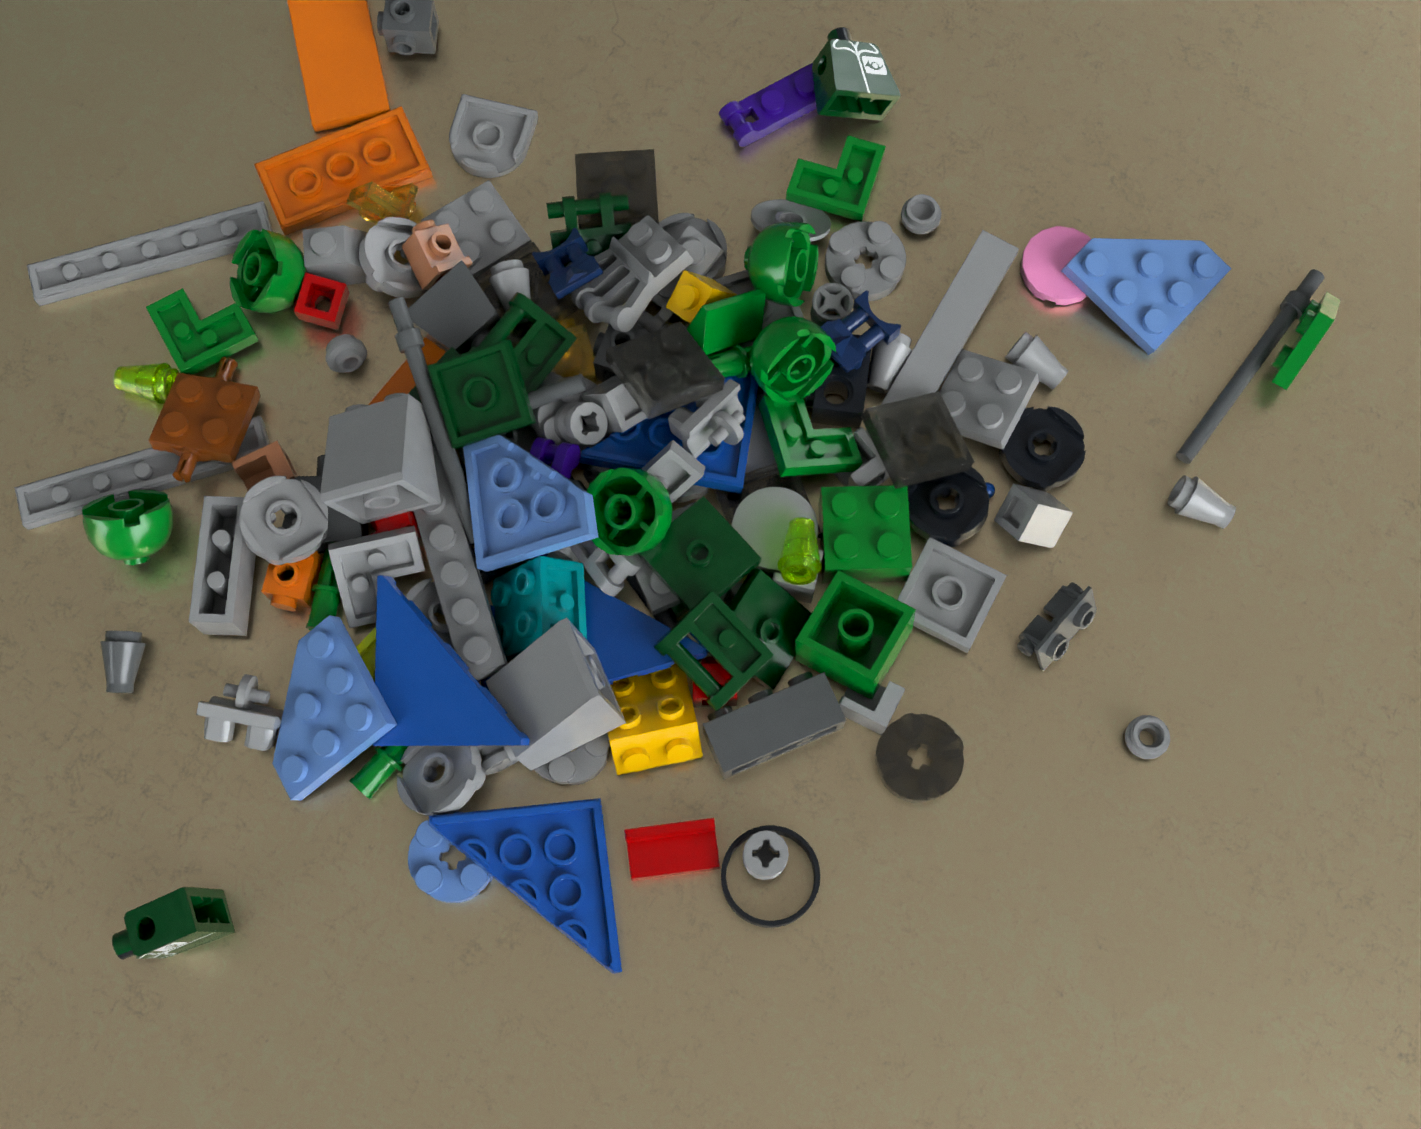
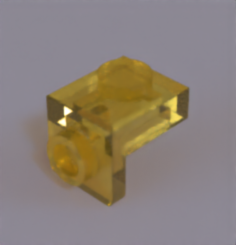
M372 181L351 189L346 203L358 210L359 215L363 219L372 223H378L387 217L409 219L416 208L414 200L419 187L409 183L395 188L389 193Z

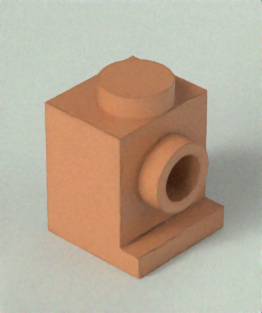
M434 220L423 221L412 228L411 236L401 246L422 290L431 288L461 260L467 268L472 265L470 257H464L448 223L436 226Z

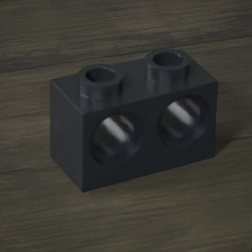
M871 349L866 352L862 365L857 370L854 368L846 373L839 365L834 363L831 373L823 384L806 397V407L813 408L811 423L860 428L864 412ZM837 393L845 401L840 404H833L827 401L825 396Z

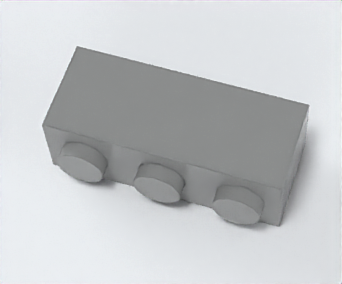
M204 496L189 622L203 634L247 636L256 554L245 544L239 528V515L244 497Z

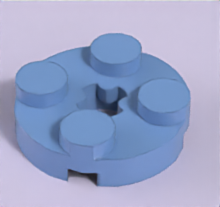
M428 820L418 826L408 851V866L416 885L431 897L446 903H461L473 899L480 894V891L486 888L489 882L491 883L493 877L467 856L465 860L458 862L457 869H449L448 862L442 861V855L449 852L452 844L428 825Z

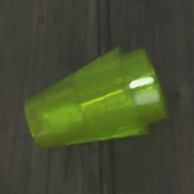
M167 363L120 366L115 371L114 384L117 390L164 404L179 371L171 368Z
M798 517L789 522L777 564L782 578L788 583L795 585L809 584L816 579L822 567L815 524L808 518Z

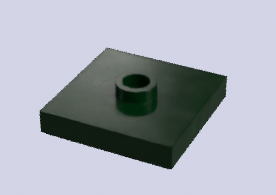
M505 339L427 366L452 449H458L486 438L536 423L511 340Z
M704 496L671 522L665 538L651 550L638 554L688 611L709 591L713 590L719 597L724 595L757 567L762 560L755 550Z
M753 569L728 607L774 654L752 677L765 688L774 690L795 657L796 638L812 613L761 569Z

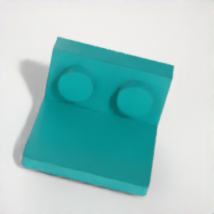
M538 556L494 579L491 590V601L495 608L494 620L507 661L515 658L557 622L568 618L587 639L584 563Z

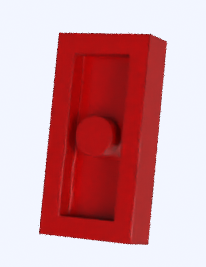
M714 818L624 830L632 881L720 869Z

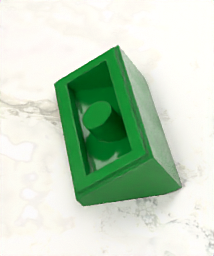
M755 289L703 305L686 329L685 334L703 356L730 348L733 345L754 340L762 331L766 294L760 289Z

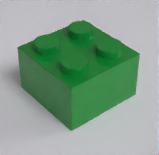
M907 485L821 487L818 506L820 550L824 551L821 562L822 584H830L838 570L863 583L906 582L912 570Z
M838 570L796 638L795 660L819 673L824 672L830 679L872 700L913 630L916 609Z

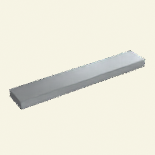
M264 201L28 264L27 269L34 301L39 306L235 253L239 242L249 231L253 229L262 231V229L273 232L267 207Z
M982 230L866 429V432L886 455L898 461L1014 261L1019 248Z
M261 416L251 419L235 460L270 444L264 420ZM151 447L14 487L22 525L30 530L81 515L82 508L85 505L106 495L114 494L115 501L129 499L128 491H162L186 484L184 479L183 482H180L172 475L180 457L171 452L154 450ZM215 460L197 462L190 482L234 470L231 463Z

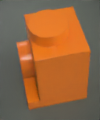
M316 551L308 558L298 562L282 565L269 563L261 592L271 601L270 605L287 611H296L297 606L311 608L315 594L311 588L312 585L318 582L323 558ZM286 571H294V576L290 580L284 581Z

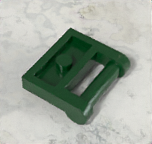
M517 292L508 302L510 307L478 347L472 346L468 352L505 340L523 318L528 319L534 325L514 348V352L526 391L529 393L535 391L576 341L577 337L528 297Z
M713 590L709 591L653 646L662 656L667 654L708 697L706 702L715 711L725 705L774 656L765 644ZM688 633L730 675L722 685L680 643Z

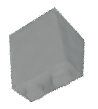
M394 393L386 396L384 401L371 405H352L347 407L345 412L330 416L320 491L321 503L361 524L441 503L430 426L422 403L409 394Z
M568 618L557 622L486 681L490 693L506 710V716L520 732H524L529 737V745L503 747L513 762L518 760L530 771L626 723L595 648Z

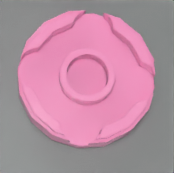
M1056 226L1040 231L1030 239L1022 254L1020 273L1025 286L1035 297L1043 301L1047 299L1056 302L1055 305L1066 306L1081 302L1087 295L1061 270L1091 238L1070 227Z

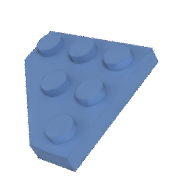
M1092 238L1061 271L1137 345L1150 355L1168 338L1231 268L1200 240Z
M499 434L463 447L477 569L489 572L598 538L593 495L510 439Z
M329 615L298 641L272 762L290 800L302 801L397 725L340 617Z

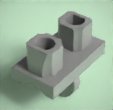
M729 379L721 387L706 381L697 389L694 396L696 406L699 407L698 410L693 413L684 407H678L669 415L670 431L682 440L683 449L694 458H697L711 444L718 446L724 441L727 444L736 445L743 439L744 433L740 424L745 420V416L737 396L741 390L740 384Z
M245 674L239 685L226 683L223 695L236 698L235 700L213 696L209 702H198L196 715L205 717V739L229 742L233 740L235 723L248 725L244 746L261 751H266L273 747L284 710L254 704L255 702L268 704L270 699L269 691L258 689L257 676Z

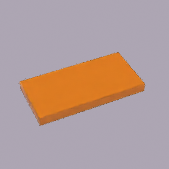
M287 0L314 131L319 132L357 124L390 111L391 108L368 1Z
M402 106L254 164L285 236L433 177Z

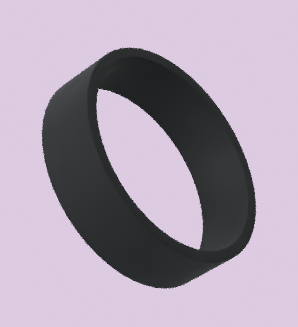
M775 825L753 828L740 835L725 854L721 869L723 894L732 910L748 923L766 928L788 925L799 919L810 908L816 898L820 886L818 859L809 843L798 833L788 828ZM766 830L776 832L778 835L785 836L796 842L809 857L814 873L813 889L807 903L792 916L775 921L761 920L745 913L731 897L726 881L727 866L734 851L753 834Z

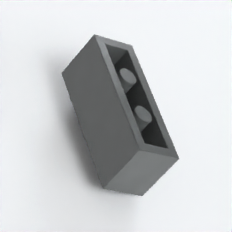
M811 672L800 674L787 682L789 687L774 694L772 689L760 691L747 699L749 704L734 711L731 706H726L707 716L709 721L703 723V734L723 780L843 729L846 718L824 672L814 677Z

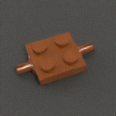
M222 357L216 374L213 377H202L178 372L150 435L149 442L154 450L171 452L180 457L177 467L172 474L180 482H183V479L185 483L191 481L197 462L215 460L232 463L237 457L261 395L257 386L231 381L238 367V363L232 358L227 360L226 357Z

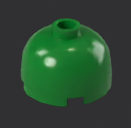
M778 222L769 225L758 234L752 245L746 249L744 267L748 270L749 279L754 289H760L766 294L765 299L779 305L797 307L805 302V300L799 299L802 292H811L817 272L819 252L818 245L810 244L809 234L816 233L809 223Z
M255 229L249 231L241 239L233 255L232 263L238 265L237 278L230 277L229 285L232 298L239 307L260 313H275L290 308L298 299L305 273H307L303 252L290 238L265 229H262V231Z
M796 316L783 317L766 326L753 342L749 354L751 374L772 401L781 404L790 403L786 398L796 394L803 399L820 387L831 373L834 363L830 360L832 350L836 352V345L831 337L814 322Z
M620 467L601 472L590 483L587 492L593 495L598 538L592 539V541L598 548L611 555L633 556L653 549L665 538L672 522L673 507L667 489L657 477L641 469Z
M132 490L128 491L129 499L115 501L114 494H110L85 505L82 508L84 530L88 540L99 553L108 558L123 560L126 565L142 564L149 561L150 555L157 553L170 539L173 530V510L170 499H168V495L165 492Z

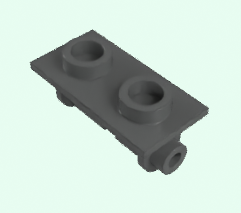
M1073 582L1068 586H1061L1043 608L1044 612L1054 619L1049 622L1040 615H1037L1019 635L1018 649L1027 656H1031L1033 652L1036 653L1042 671H1045L1053 660L1058 661L1066 653L1069 641L1080 629L1087 628L1093 621L1097 607L1093 590L1090 586L1084 591Z

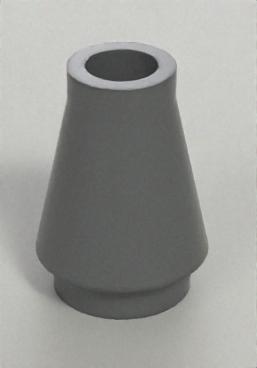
M106 631L105 641L100 642L107 683L106 692L133 693L134 683L146 646L145 643H142V633Z

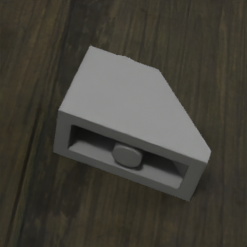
M345 225L303 229L304 265L307 272L342 282L346 285L366 283V274L359 260V246L367 232Z

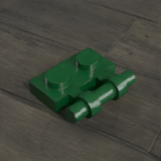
M611 191L600 192L599 197L575 200L574 196L562 197V201L546 203L548 219L565 217L566 229L550 231L552 249L564 243L570 236L573 228H576L588 248V251L585 253L595 257L610 248L613 236L619 240L632 227L631 222L615 223L613 213L629 210L628 194L611 195ZM601 213L602 225L578 228L577 216Z

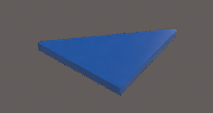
M751 370L743 378L730 376L712 382L721 387L729 379L740 384L741 390L737 396L744 410L745 420L740 424L744 436L736 445H730L722 441L718 446L711 444L696 458L705 466L703 477L694 485L738 494L742 492L759 386L751 374ZM704 381L691 388L684 397L677 400L670 399L658 405V409L655 410L656 413L628 430L612 432L607 439L592 448H585L581 451L580 463L613 470L620 467L642 469L672 440L683 448L682 440L670 431L668 418L678 407H684L693 413L699 409L696 406L694 396L697 389L704 384Z
M378 575L375 684L397 725L373 743V746L529 745V737L524 732H520L506 716V710L486 687H482L468 671L469 667L449 643H444L432 628V623L412 600H408L396 586L397 582L393 577Z
M584 580L587 641L595 648L610 685L617 680L635 675L639 677L672 667L671 665L676 664L667 654L662 656L653 647L671 629L670 627L616 597L605 594L600 588ZM686 636L680 641L697 660L707 656L708 652L697 642Z
M601 798L428 817V825L608 971L612 974L622 972Z

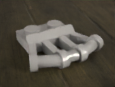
M647 215L640 222L634 224L619 240L614 236L612 237L610 248L594 257L601 267L603 274L595 278L590 284L586 283L574 290L571 298L578 308L584 310L586 317L593 323L605 322L611 324L615 330L628 332L633 328L652 298L694 260L682 245Z

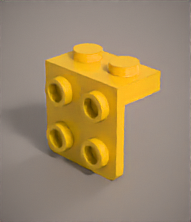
M677 664L671 665L672 667L639 677L635 675L617 680L610 685L626 721L625 724L608 732L617 776L703 757L697 720L686 674Z

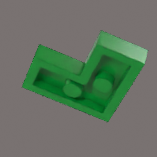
M848 135L837 169L798 158L786 192V200L862 222L886 146Z
M182 288L146 306L180 373L194 375L219 362L222 357L227 358L259 341L242 308L236 303L201 320L187 293Z
M1326 292L1320 302L1314 299L1310 301L1298 320L1300 322L1295 329V332L1299 333L1300 336L1292 348L1285 344L1271 364V366L1277 369L1272 380L1273 383L1285 390L1288 389L1334 322L1341 301L1339 298Z
M797 394L786 398L790 403L785 404L772 401L768 396H763L758 406L780 477L855 472L862 465L863 462L851 427L813 429L804 399H801Z

